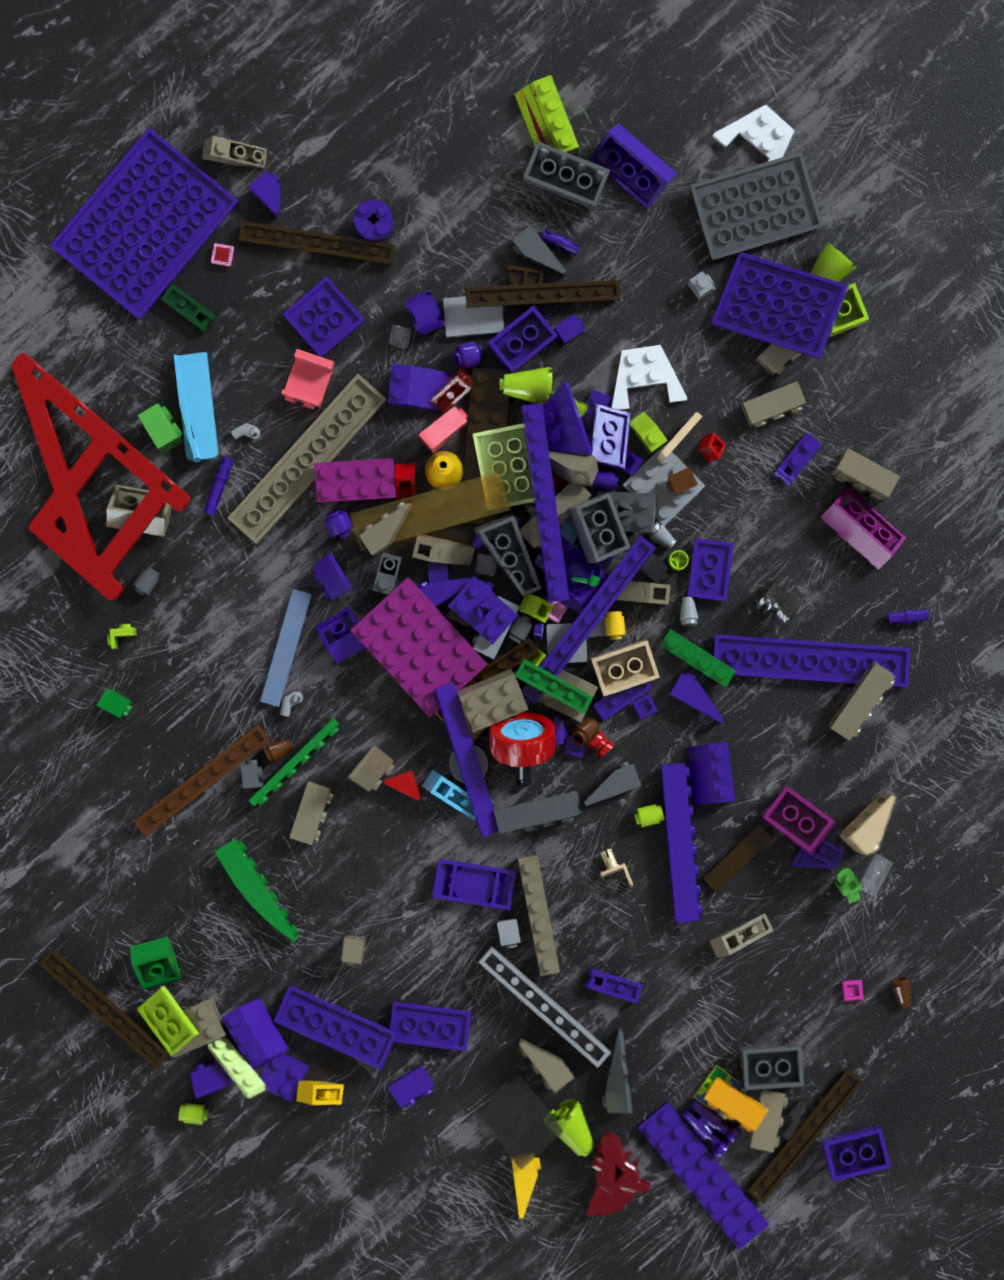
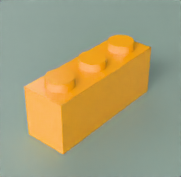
M720 1077L715 1079L704 1098L708 1101V1106L715 1110L719 1108L724 1111L725 1117L732 1121L738 1120L742 1123L741 1127L749 1132L758 1130L769 1111L767 1107Z

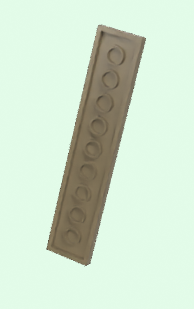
M357 374L230 514L228 519L253 542L258 544L315 481L314 463L332 462L387 399Z

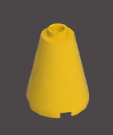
M441 451L433 454L428 459L425 466V475L433 487L449 490L457 486L462 480L464 467L460 458L454 453ZM442 465L447 466L445 469L440 468Z

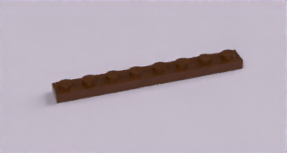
M259 725L255 726L133 822L143 835L147 837L268 743L270 739Z

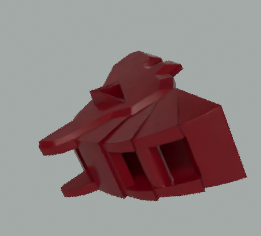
M612 1131L603 1134L597 1149L600 1154H596L592 1163V1167L597 1170V1188L586 1216H603L618 1212L631 1201L636 1193H644L651 1187L650 1182L641 1179L637 1167L640 1160L637 1158L632 1162L629 1159V1155L632 1152L625 1151L621 1138ZM617 1167L621 1170V1172L618 1174V1176H617Z

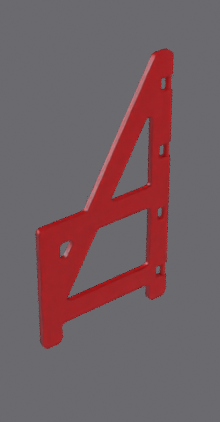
M21 353L12 363V369L54 489L51 497L30 523L29 529L108 600H115L123 590L122 585L113 577L115 569L166 503L176 511H183L190 502V496L91 409L86 407L52 375L40 367L29 355ZM36 369L43 375L40 379L33 375ZM49 400L92 437V442L71 470L67 468L46 406V402ZM78 406L86 412L82 417L75 412ZM121 443L129 449L125 454L118 449ZM110 453L149 487V492L107 548L98 556L77 495L107 454ZM164 481L172 487L169 492L161 486ZM60 517H63L67 528L65 533L56 526Z

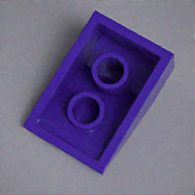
M392 364L388 396L389 406L447 412L451 373L410 365Z

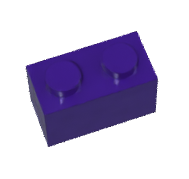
M423 1064L390 1083L388 1088L399 1107L405 1105L407 1108L416 1102L415 1098L422 1095V1097L430 1094L433 1091L434 1082Z

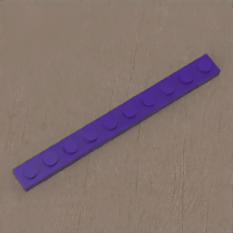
M638 537L539 666L540 668L556 677L559 675L656 547L643 537ZM528 683L521 690L522 694L535 704L544 694V692Z

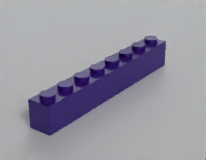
M685 763L660 765L674 921L676 923L700 921L699 916H702L703 913L702 905L698 904L697 896H701L700 884H696V877L699 876L698 865H694V857H697L696 845L692 844V837H695L694 825L691 826L690 818H693V807L689 806L688 798H692L691 786H687V778H690L689 767H685Z

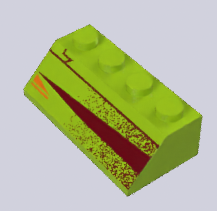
M551 75L530 83L515 94L534 146H536L538 141L571 155L579 152V145Z

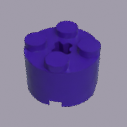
M369 200L361 203L355 211V228L363 240L382 242L391 235L394 221L388 205L378 200ZM373 219L377 220V222H375V225H371V221Z
M430 289L409 298L408 302L405 303L408 312L415 317L413 324L416 330L424 335L445 326L436 301L432 299L431 295L433 294Z

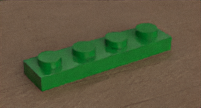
M672 629L669 630L660 646L725 688L737 672Z
M525 659L515 674V677L583 714H585L593 699V696Z

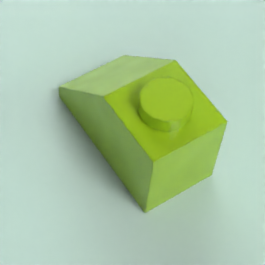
M642 412L630 421V427L649 454H652L667 443L668 440L645 412Z

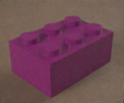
M788 786L784 788L763 816L764 821L810 855L815 853L836 825L833 819Z

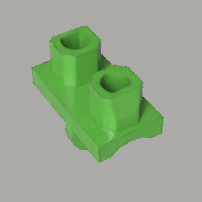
M849 868L840 869L837 873V878L834 879L836 886L842 895L847 897L849 903L860 900L858 891L862 890V887L854 873Z

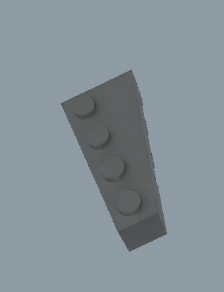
M509 514L474 528V531L518 594L526 596L541 589L513 515Z
M577 790L566 794L494 810L499 834L506 833V836L518 833L517 829L524 828L525 831L536 829V825L539 824L547 827L555 825L554 821L560 819L562 823L574 820L573 816L582 813Z

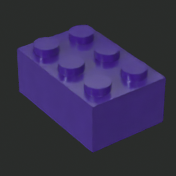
M533 305L488 342V347L510 373H516L558 340V335Z
M879 1125L821 1139L829 1175L833 1182L891 1168L882 1129Z

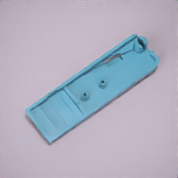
M207 352L174 355L186 457L189 461L197 463L201 462L202 459H215L218 457L219 452Z

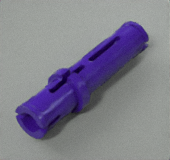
M222 456L218 471L214 474V483L203 512L215 515L226 482L230 479L229 474L234 460Z

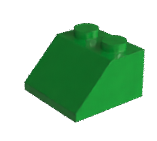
M168 937L130 947L131 963L143 989L181 979L174 949Z

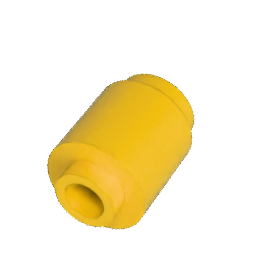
M622 611L606 613L605 630L606 636H610V640L622 639V635H626Z

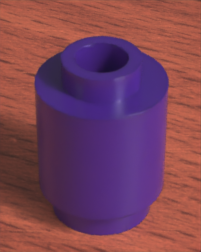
M598 470L590 487H594L596 490L612 492L613 488L617 489L619 477H615L613 472Z
M550 717L555 726L556 744H566V720H562V717Z

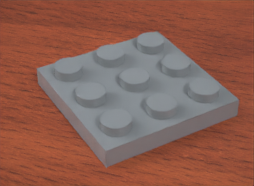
M665 444L633 477L631 476L623 484V487L629 493L657 495L655 519L664 526L705 487L694 475L698 483L695 488L677 496L674 493L670 494L666 486L668 476L687 467L673 452L663 463L657 459V456L666 447Z

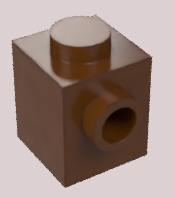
M690 467L668 476V482L666 483L670 494L674 493L675 496L698 485Z

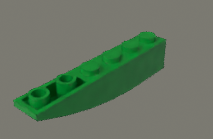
M234 839L216 850L215 854L233 883L252 907L278 931L293 942L296 941L299 931L294 924L290 925L287 918L289 916L283 907L280 908L276 902L278 898L274 891H269L266 887L268 882L263 874L259 875L255 868L258 866L252 857L248 858L245 851L247 848L241 840L238 842L237 839Z

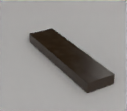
M759 824L714 866L703 879L717 893L773 838Z

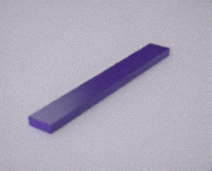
M451 682L434 688L481 837L499 832L494 807L455 685Z

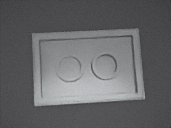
M465 297L443 298L446 338L498 334L504 329L502 307L466 308Z

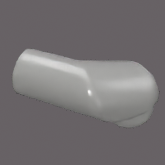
M245 423L232 430L231 433L235 440L243 435L252 439H258L260 429Z
M292 692L283 698L280 715L290 716L291 707L301 703L303 700L300 692Z

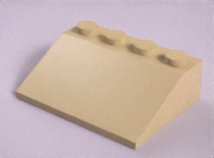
M879 794L839 836L855 852L865 855L873 854L880 847L878 843L882 840L895 797L893 795Z

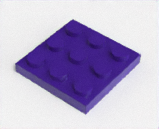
M327 276L283 313V316L315 353L322 358L365 322V319Z

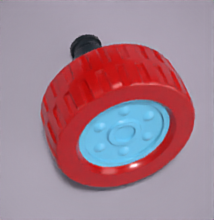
M521 712L491 725L490 749L497 761L516 767V782L519 786H529L532 783V766L547 761L554 754L556 735L555 726L549 718L538 713Z

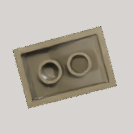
M564 670L557 676L593 697L598 689V686ZM546 693L538 701L580 723L585 715Z
M373 746L349 778L369 792L372 789L376 791L382 784L381 777L384 774L389 775L395 767L393 765L394 760L377 746Z
M213 997L182 1010L199 1034L174 1054L173 1057L175 1058L228 1034Z

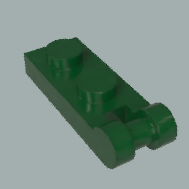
M174 284L171 285L161 298L163 302L204 333L208 329L209 323L216 319L215 315ZM202 313L205 317L200 322L197 318Z

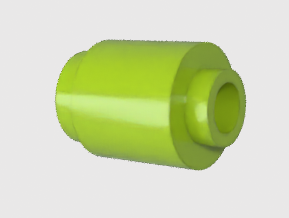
M653 804L637 808V813H634L637 825L641 824V827L658 824L664 820L661 805L656 806Z
M186 1103L180 1106L179 1121L187 1124L203 1125V1122L208 1120L209 1110L205 1109V1105Z

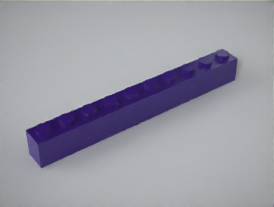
M542 403L524 405L521 407L547 599L548 603L570 600Z

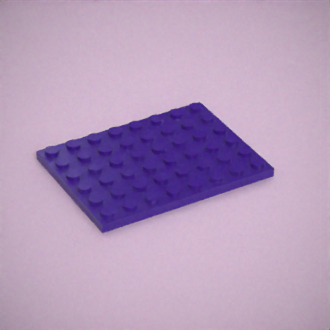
M148 128L52 242L50 247L137 319L141 320L237 206L239 200L151 128Z

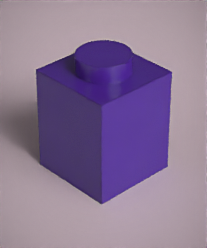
M573 314L554 326V331L565 346L584 334L583 328H585V325L580 317L576 318Z

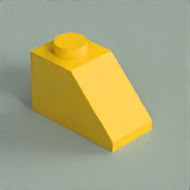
M299 1081L296 1101L310 1105L342 1104L344 1084Z

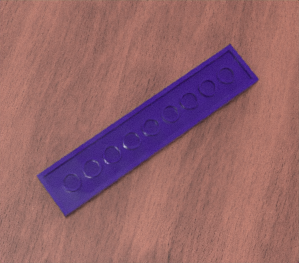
M715 634L713 656L736 670L735 675L852 684H857L874 660L894 674L895 682L893 686L908 687L911 648Z

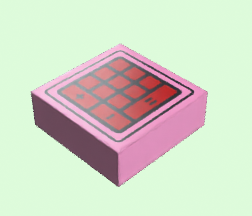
M214 243L211 263L231 267L234 247Z

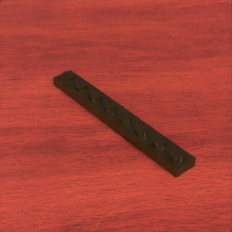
M242 221L239 241L388 265H393L396 247L395 244Z
M619 280L465 288L466 308L621 300Z
M51 949L39 963L40 966L155 1069L169 1055L163 1046L56 950Z
M846 1068L749 1186L747 1191L763 1204L863 1081Z

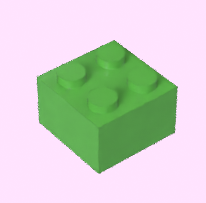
M157 403L138 415L156 447L163 454L183 442L181 439L183 433L176 423L172 424L171 420L173 417L165 406L161 407Z

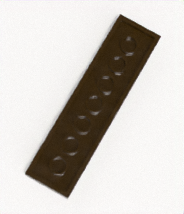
M473 367L459 523L482 525L499 517V509L487 510L473 433L507 427L510 396L504 395L503 390H499L500 378H504V374H510L507 370Z

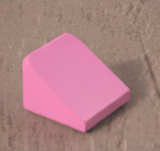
M559 601L551 602L550 604L554 606L548 618L559 624L568 607Z

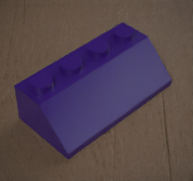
M619 123L608 131L590 157V160L595 164L609 169V176L647 209L650 208L677 175L674 170Z

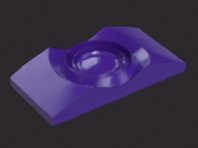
M561 535L568 592L573 599L585 608L609 576L594 563L588 564L585 555ZM540 553L533 563L543 571ZM590 574L600 577V581L595 587L584 583L571 582L572 577L589 579Z
M438 859L432 898L510 910L516 871Z

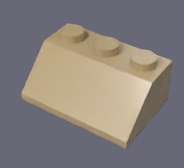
M646 639L590 658L603 696L660 678Z

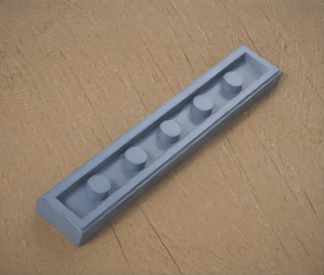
M295 589L292 590L260 702L280 707L312 594Z

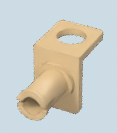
M612 849L607 850L609 858H607L605 851L601 852L600 855L606 866V870L600 873L601 878L624 870L630 887H633L625 863L622 865L617 864Z

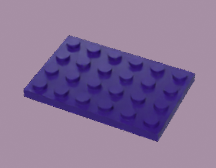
M739 252L711 324L821 359L849 286Z

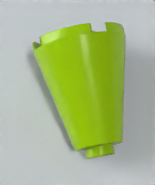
M827 242L810 273L839 282L853 272L857 266Z
M546 367L504 374V378H500L499 390H503L504 395L535 404L542 403L543 406L552 393V368Z
M576 1099L567 1100L559 1104L560 1109L556 1112L552 1109L544 1121L578 1156H587L592 1152L594 1143L581 1105Z

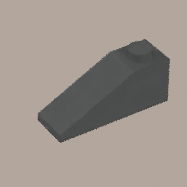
M531 225L512 239V249L517 256L521 255L525 260L561 277L566 275L564 267Z
M628 762L617 765L618 769L614 770L584 801L585 806L640 787L641 783L634 764L629 765Z

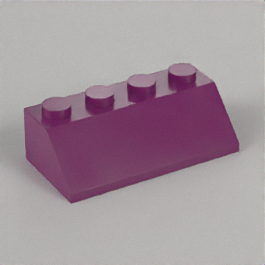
M849 486L821 516L828 526H831L878 570L894 555L906 539L904 535Z

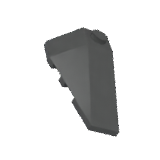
M622 1029L617 1030L605 1086V1096L601 1097L602 1106L607 1108L608 1113L629 1114L632 1113L630 1088L627 1081L628 1071L625 1063L626 1055Z

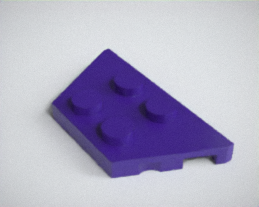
M565 382L542 406L549 448L551 450L583 455L593 454L569 382Z

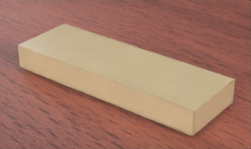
M698 412L689 419L657 456L661 463L664 462L702 418Z

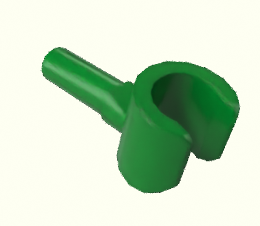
M590 574L589 579L571 578V582L584 583L594 587L600 581V577Z

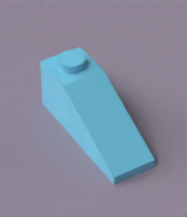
M432 770L422 787L475 820L467 792Z

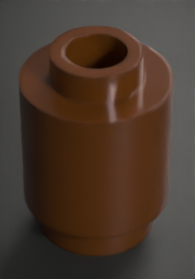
M585 718L573 730V741L580 746L588 744L599 733L600 728L597 721Z

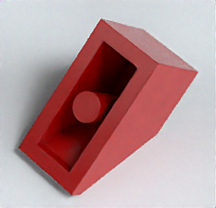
M395 464L396 506L402 502L405 504L411 503V509H416L415 464Z

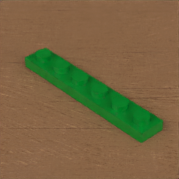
M333 718L249 802L253 806L257 804L263 805L269 799L267 795L271 791L275 793L283 785L281 781L285 777L289 779L296 773L295 767L300 763L304 765L311 758L309 754L314 749L318 751L325 744L323 740L328 735L332 737L339 731L337 727L340 724L337 720Z

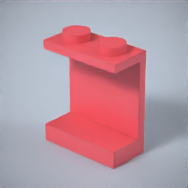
M296 349L295 361L285 390L282 389L281 393L285 396V400L296 403V401H300L307 408H320L335 366L334 361Z

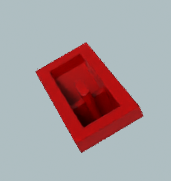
M413 771L384 781V784L418 801L421 798Z

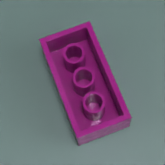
M393 458L314 463L316 502L396 498Z

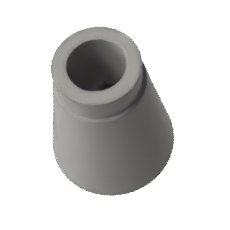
M655 522L654 534L647 533L651 540L667 549H671L676 543V540L662 523Z
M684 597L682 598L679 621L685 627L696 626L699 618L694 598Z

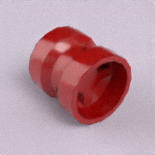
M601 731L588 743L591 749L597 751V755L601 759L615 745L612 741H608Z

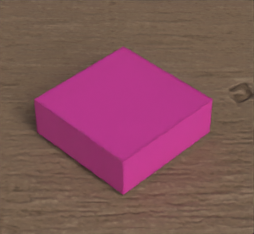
M861 979L841 981L843 1001L864 1000Z

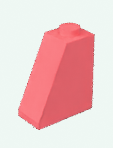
M454 406L419 434L420 440L434 454L468 424L466 420L467 414L461 408L458 410Z

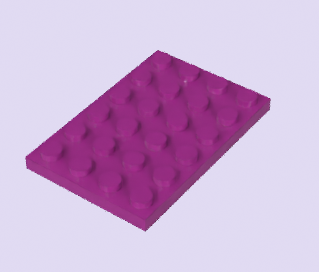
M409 577L350 630L429 718L440 709L434 688L453 682L456 691H459L488 665Z

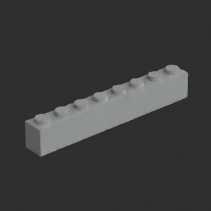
M493 946L480 958L479 963L597 1068L610 1055V1050Z

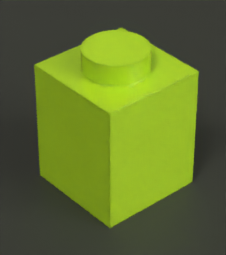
M528 594L524 597L518 611L546 623L554 605L542 598Z

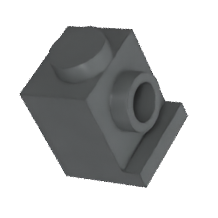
M257 760L245 761L246 765H241L243 789L263 787L264 783H260V779H263L262 767H259Z

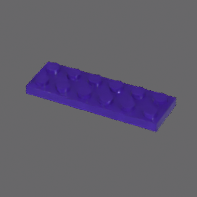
M289 985L274 1019L275 1023L382 1070L398 1034L292 985Z

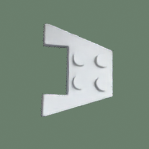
M764 105L717 131L713 138L726 148L740 134L765 156L768 161L783 157L795 130L767 105Z
M661 345L622 350L612 403L613 409H629L627 389L665 383L667 384L669 403L687 401V396Z

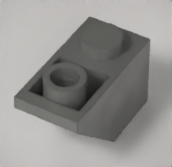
M382 553L373 592L388 596L395 589L402 557Z

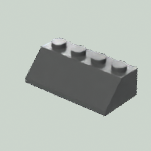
M537 141L523 176V182L596 210L610 170Z

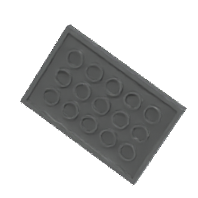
M802 151L690 185L711 261L824 227Z

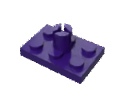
M474 576L448 605L449 608L492 645L518 616L517 613Z

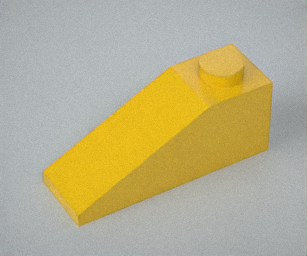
M535 1152L512 1155L519 1218L524 1217L538 1176L537 1170L541 1169L540 1157L536 1158Z

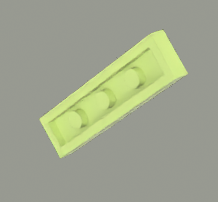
M226 1036L208 1043L209 1051L247 1098L265 1090V1084Z

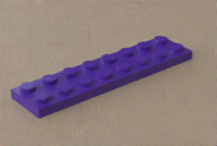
M668 1101L637 1126L739 1250L770 1225Z

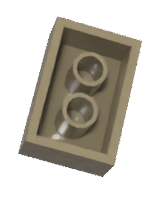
M849 448L842 453L832 472L836 480L852 484V488L858 492H867L870 494L869 497L877 502L889 498L900 478L897 474Z
M511 669L457 691L458 698L473 732L528 710L516 677Z

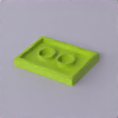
M165 986L161 987L137 1008V1011L170 1056L176 1054L199 1034Z

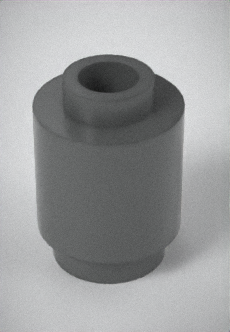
M149 566L145 570L142 569L133 583L136 586L134 590L142 596L145 593L149 595L159 581L158 577L160 574Z
M524 614L521 617L517 616L508 630L507 637L519 644L522 640L525 641L534 626L531 623L532 619Z

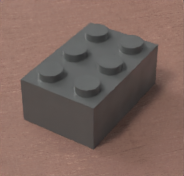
M610 493L598 495L567 509L588 564L597 563L631 548Z
M798 1044L738 1048L741 1088L744 1090L804 1086L802 1046Z

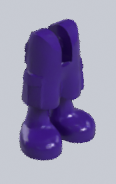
M695 1100L691 1106L701 1115V1118L697 1119L688 1110L682 1116L702 1140L708 1138L714 1146L713 1154L716 1158H719L727 1150L729 1144L713 1132V1129H717L729 1143H733L742 1130L739 1127L731 1128L721 1123L722 1117Z

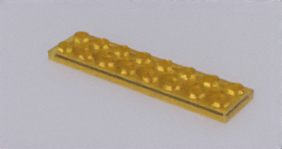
M501 472L351 513L350 515L360 551H365L368 549L359 537L363 533L362 529L370 524L373 526L379 522L378 518L386 513L390 515L395 511L394 508L402 502L405 504L411 503L412 507L393 543L511 509Z

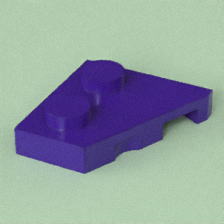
M824 840L813 855H810L801 848L792 866L836 869L845 851Z

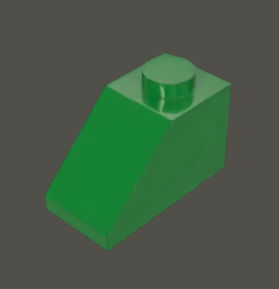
M107 688L97 706L119 718H123L124 715L127 717L133 708L131 706L133 701L117 691Z

